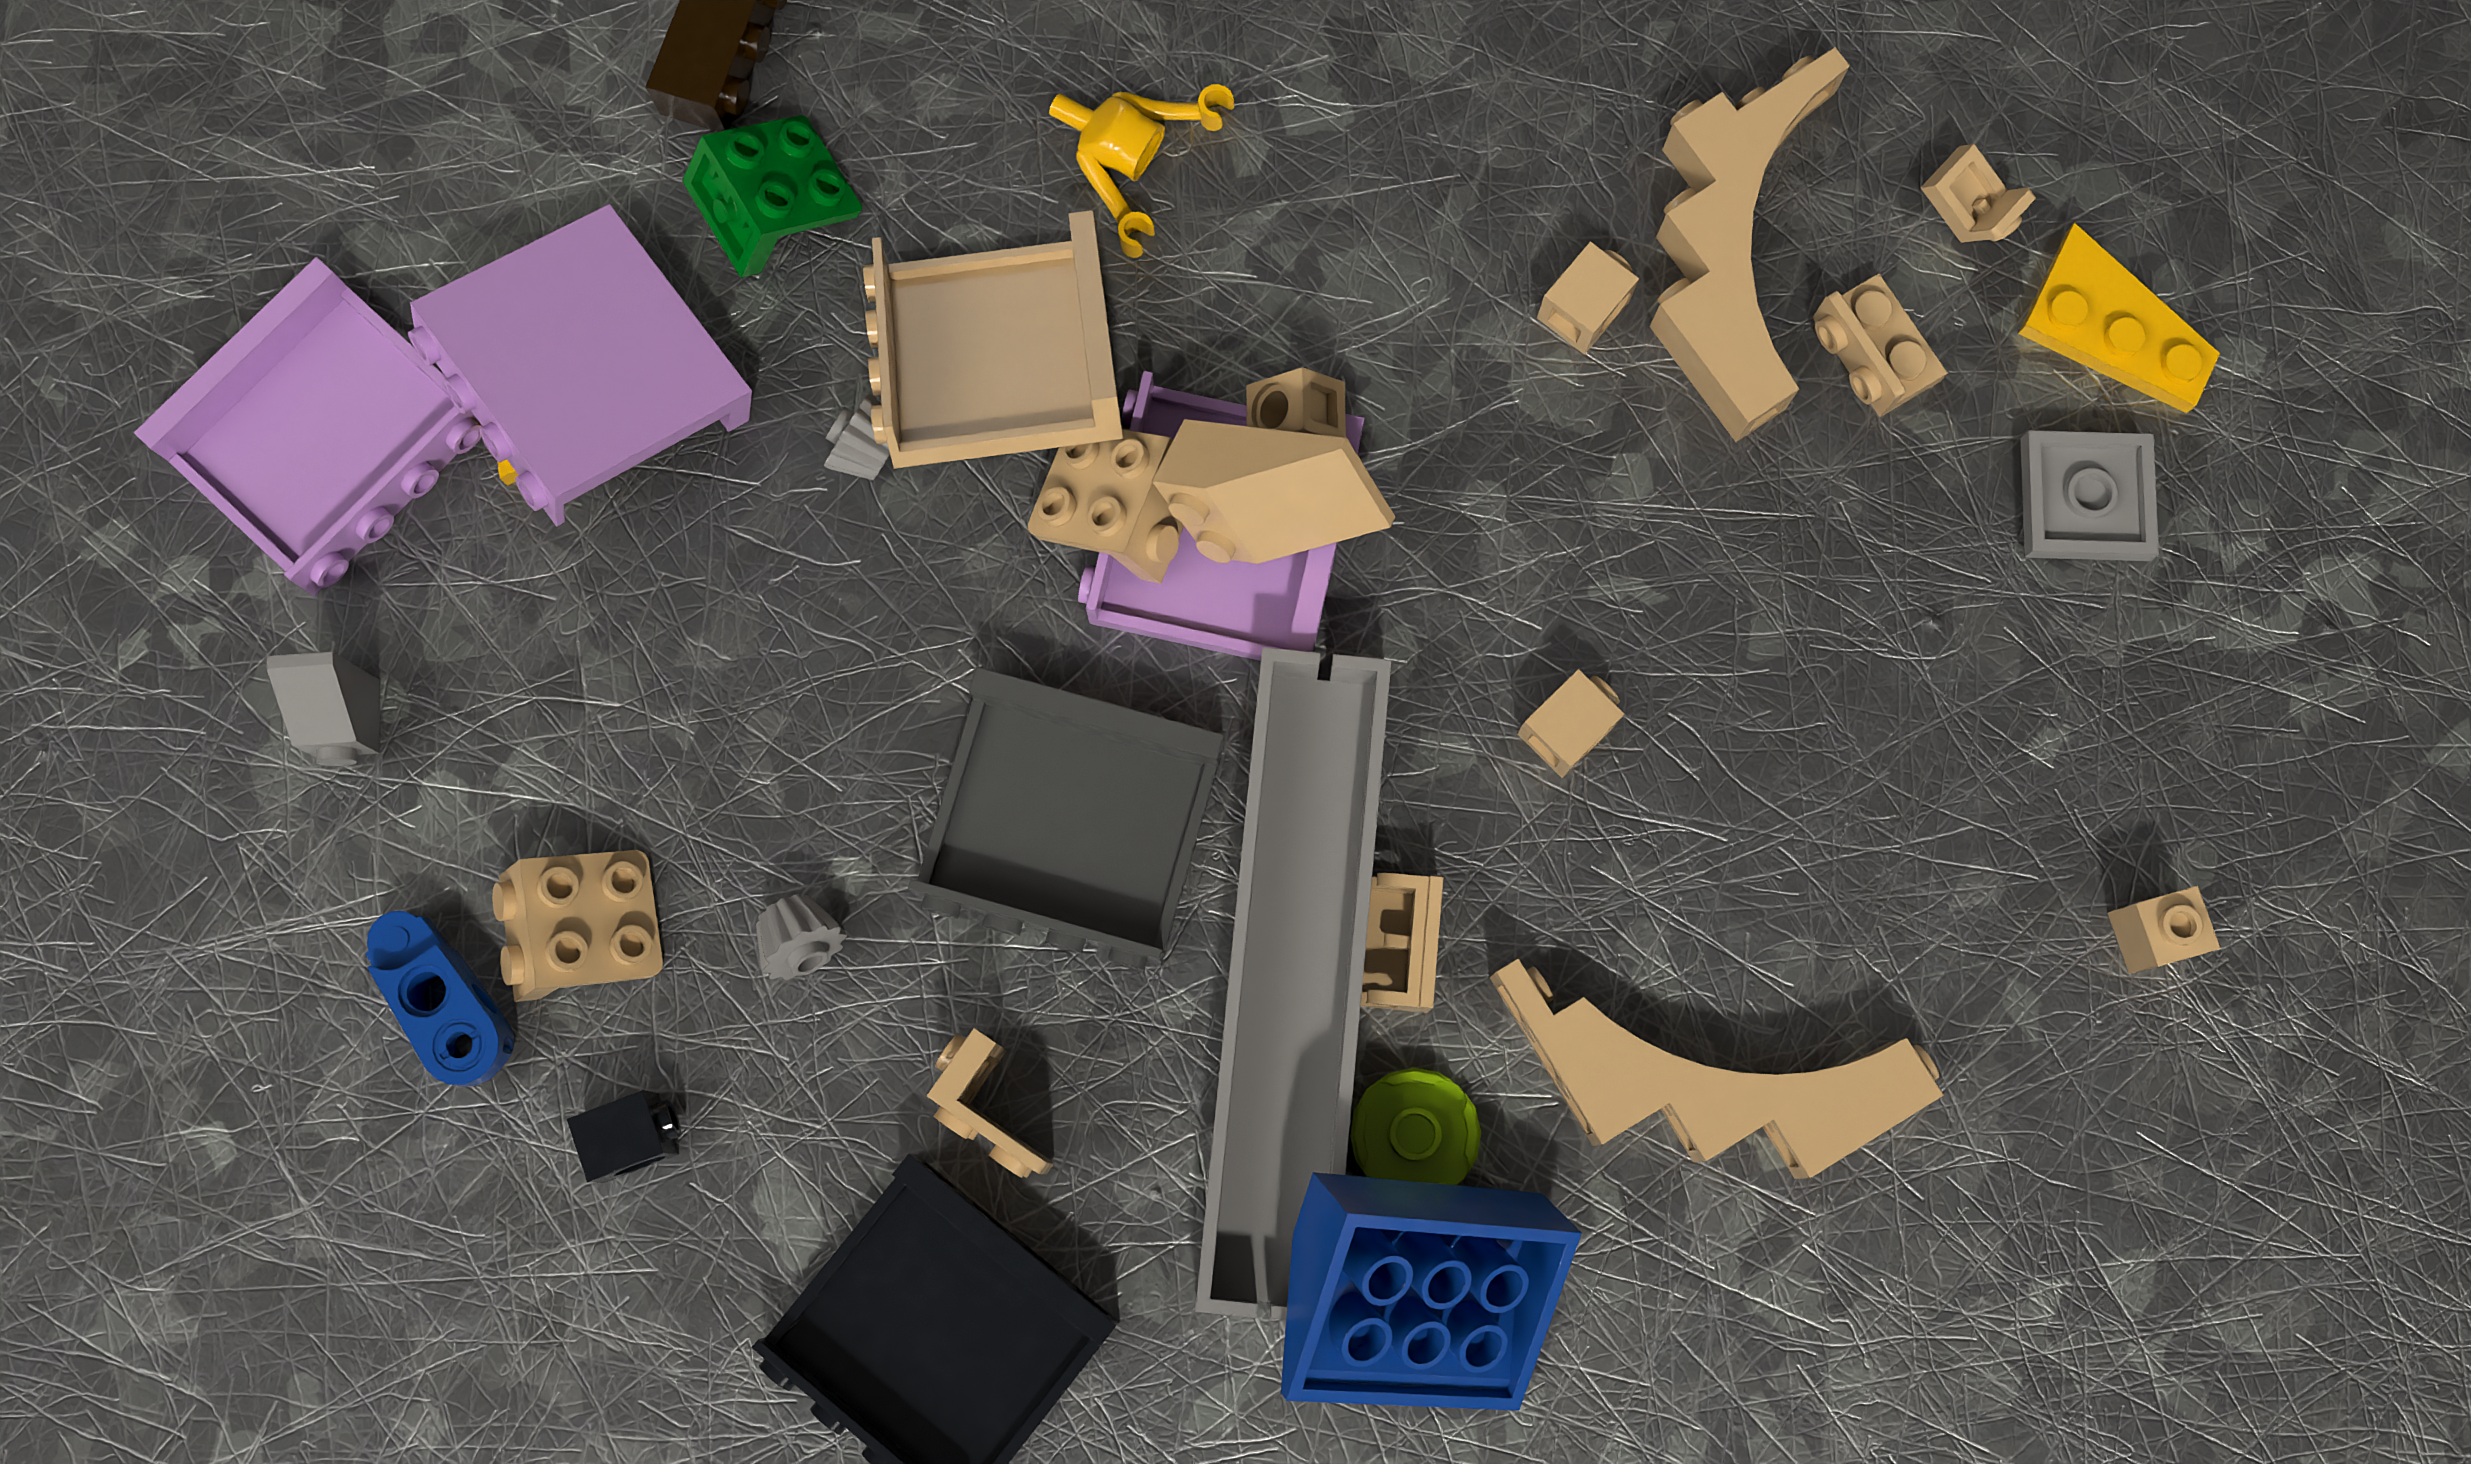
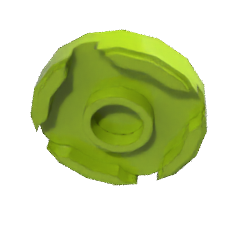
M1409 1068L1388 1073L1366 1089L1353 1110L1349 1138L1354 1160L1366 1177L1457 1185L1465 1178L1478 1157L1481 1129L1475 1106L1458 1085L1439 1072Z

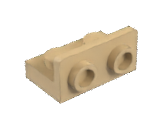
M1880 274L1873 276L1843 295L1838 291L1828 295L1812 317L1815 321L1817 337L1823 347L1831 354L1838 355L1850 373L1849 380L1853 391L1863 403L1871 404L1879 417L1938 384L1948 374Z

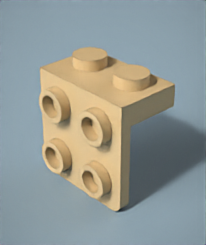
M1122 429L1123 439L1059 447L1029 519L1028 531L1040 540L1110 554L1141 580L1161 584L1170 561L1177 553L1179 538L1184 528L1182 522L1171 514L1168 508L1169 504L1152 483V479L1173 440L1170 437Z
M629 850L519 859L498 876L499 882L494 884L492 893L493 910L496 919L504 921L507 946L502 948L500 965L505 984L512 985L514 1002L541 999L558 988L651 978L662 970L663 959L649 860L642 851Z
M973 1028L967 1038L959 1033L956 1034L935 1064V1067L943 1073L927 1094L928 1098L940 1105L933 1117L965 1139L974 1140L978 1132L996 1144L989 1156L1017 1176L1027 1178L1032 1170L1038 1174H1047L1054 1164L1051 1160L970 1105L1007 1050L975 1028Z

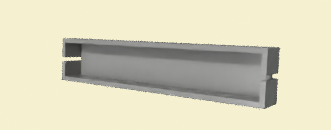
M1262 647L1195 1312L1257 1318V1301L1270 1302V1320L1286 1321L1293 1232L1312 1173L1345 1175L1392 660L1333 654L1330 680L1327 681L1317 680L1320 653Z

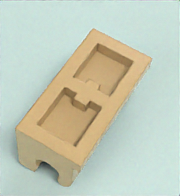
M1377 873V877H1372L1361 1007L1428 1013L1433 1008L1443 877L1396 873Z

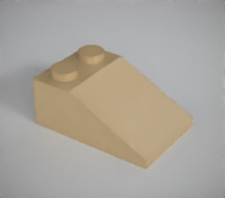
M1184 419L1152 479V483L1169 504L1168 508L1171 514L1182 522L1196 541V547L1199 552L1219 563H1228L1231 560L1259 564L1390 528L1395 519L1394 513L1351 443L1344 437Z

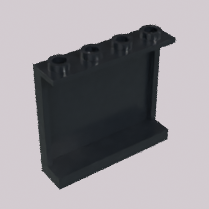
M908 1154L892 1175L895 1179L767 1337L758 1339L751 1348L764 1358L759 1368L774 1383L787 1391H791L796 1385L815 1401L810 1411L822 1424L839 1435L845 1429H848L866 1445L862 1455L870 1464H1009L1119 1324V1321L919 1155Z

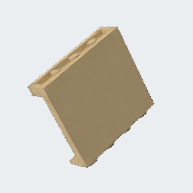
M1093 210L1068 213L1072 241L894 264L887 263L881 237L872 238L873 264L863 265V277L868 302H876V310L866 311L865 316L871 348H878L879 356L868 358V369L873 395H881L882 405L871 406V420L876 444H888L894 469L1123 439Z

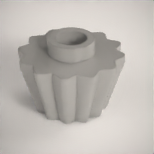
M867 393L856 412L851 411L847 407L842 409L825 438L834 443L835 446L827 458L824 467L869 480H874L890 452L887 443L876 444L874 438L871 406L881 405V403L871 393Z
M795 894L789 898H781L775 904L767 906L766 911L758 916L759 921L756 923L760 967L764 973L768 974L770 979L783 977L784 980H789L796 975L810 974L831 960V956L843 948L841 942L847 935L838 922L809 895L800 896Z

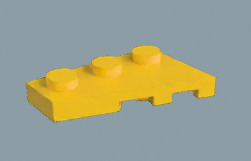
M2075 222L2065 233L2018 332L2019 335L2186 414L2197 405L2220 355L2212 345Z

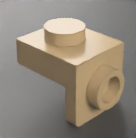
M1975 144L1959 146L1921 186V190L1961 243L1982 240L1998 241L2005 238L2021 224L2022 217L2020 215L2036 199L2029 187L2008 190Z

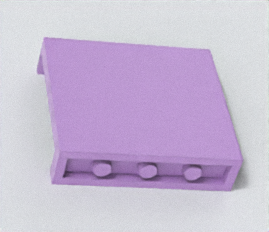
M610 204L410 302L414 329L409 331L408 335L415 351L427 366L436 362L447 377L444 379V385L455 406L463 414L472 411L483 426L479 429L480 435L491 455L498 462L508 460L519 475L515 478V481L527 504L534 511L543 508L556 527L565 522L564 504L717 420L721 421L728 432L749 421L752 390Z
M315 257L159 407L134 434L151 450L172 464L285 571L284 575L290 581L315 596L322 588L330 587L338 582L346 573L349 561L367 543H373L382 538L392 527L394 516L413 498H419L430 491L438 480L439 472L457 454L469 451L481 439L479 429L483 426L472 411L463 414L455 406L444 385V379L447 377L433 364L427 366L408 341L348 288L320 259Z
M1143 371L1139 391L1129 389L1127 392L1121 425L1129 427L1130 431L1170 437L1174 440L1184 419L1247 426V406L1154 386L1153 373ZM1345 414L1346 438L1358 454L1364 418ZM1184 526L1179 538L1177 553L1170 561L1161 584L1141 580L1110 554L1099 552L1096 567L1085 566L1079 588L1078 602L1087 604L1086 611L1089 623L1093 625L1261 661L1262 647L1313 652L1338 542L1259 564L1231 560L1228 563H1219L1199 552L1196 547V541Z

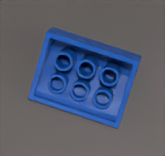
M1313 1172L1292 1238L1281 1382L1282 1396L1286 1401L1519 1411L1582 1232L1542 1193Z

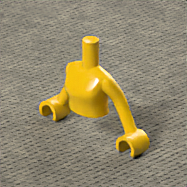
M1211 84L1205 87L1200 92L1198 102L1158 101L1130 92H1115L1112 97L1107 98L1094 111L1062 93H1059L1054 98L1049 114L1081 132L1076 159L1081 170L1119 224L1120 247L1128 257L1138 258L1142 256L1143 248L1136 240L1130 239L1127 236L1134 231H1141L1149 236H1154V225L1151 218L1145 213L1132 212L1119 189L1103 167L1119 171L1132 181H1137L1150 164L1164 138L1165 126L1154 120H1200L1202 126L1209 131L1221 129L1223 126L1222 118L1217 112L1210 111L1208 108L1213 105H1220L1228 110L1234 109L1233 95L1226 86Z

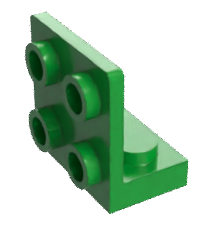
M804 115L702 135L682 180L740 278L762 272L779 237L855 219L862 210V205L809 119Z

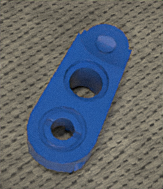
M391 911L380 916L372 924L367 936L369 951L365 954L372 965L367 968L425 1069L435 1079L449 1085L470 1087L490 1080L512 1056L515 1044L512 1028L499 1011L500 1008L460 953L450 948L429 918L421 915L416 916L405 911ZM441 978L446 986V995L443 1002L437 1008L430 1011L424 1001L425 991L433 980ZM468 1034L472 1038V1049L467 1056L463 1057L455 1043L460 1036Z

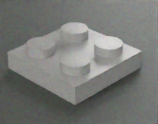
M2028 430L2020 438L2025 558L2151 561L2159 555L2154 434Z

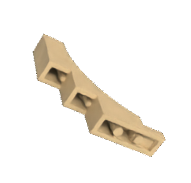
M1519 958L1490 977L1496 990L1592 1146L1606 1143L1661 1109L1693 1162L1708 1161L1762 1127L1794 1179H1805L1815 1176L1944 1096L1935 1082L1939 1078V1072L1933 1060L1921 1046L1917 1044L1912 1046L1907 1038L1888 1042L1859 1058L1819 1071L1779 1075L1740 1073L1705 1066L1672 1055L1653 1046L1610 1020L1584 997L1553 1015L1547 1003L1554 1000L1548 984L1534 966L1525 970Z

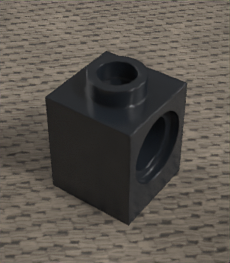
M641 1090L567 1119L586 1180L589 1183H606L679 1155L674 1141L675 1138L681 1136L679 1119L671 1102L668 1099L661 1101L659 1093Z

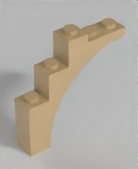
M1836 47L1816 60L1811 55L1800 59L1784 73L1782 82L1768 91L1762 86L1752 90L1735 107L1723 92L1704 104L1699 99L1688 103L1672 117L1670 121L1672 127L1662 149L1691 188L1680 193L1664 208L1666 215L1656 239L1686 278L1677 281L1659 296L1657 301L1660 305L1649 327L1735 442L1783 412L1799 391V387L1773 346L1757 302L1751 262L1753 211L1764 171L1772 155L1800 121L1836 93L1850 65Z

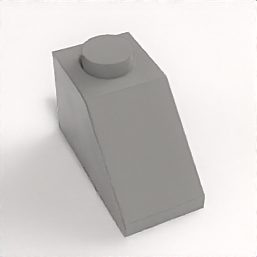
M333 651L267 656V672L293 747L316 757V763L325 766L353 765L357 763V755L380 753V680Z

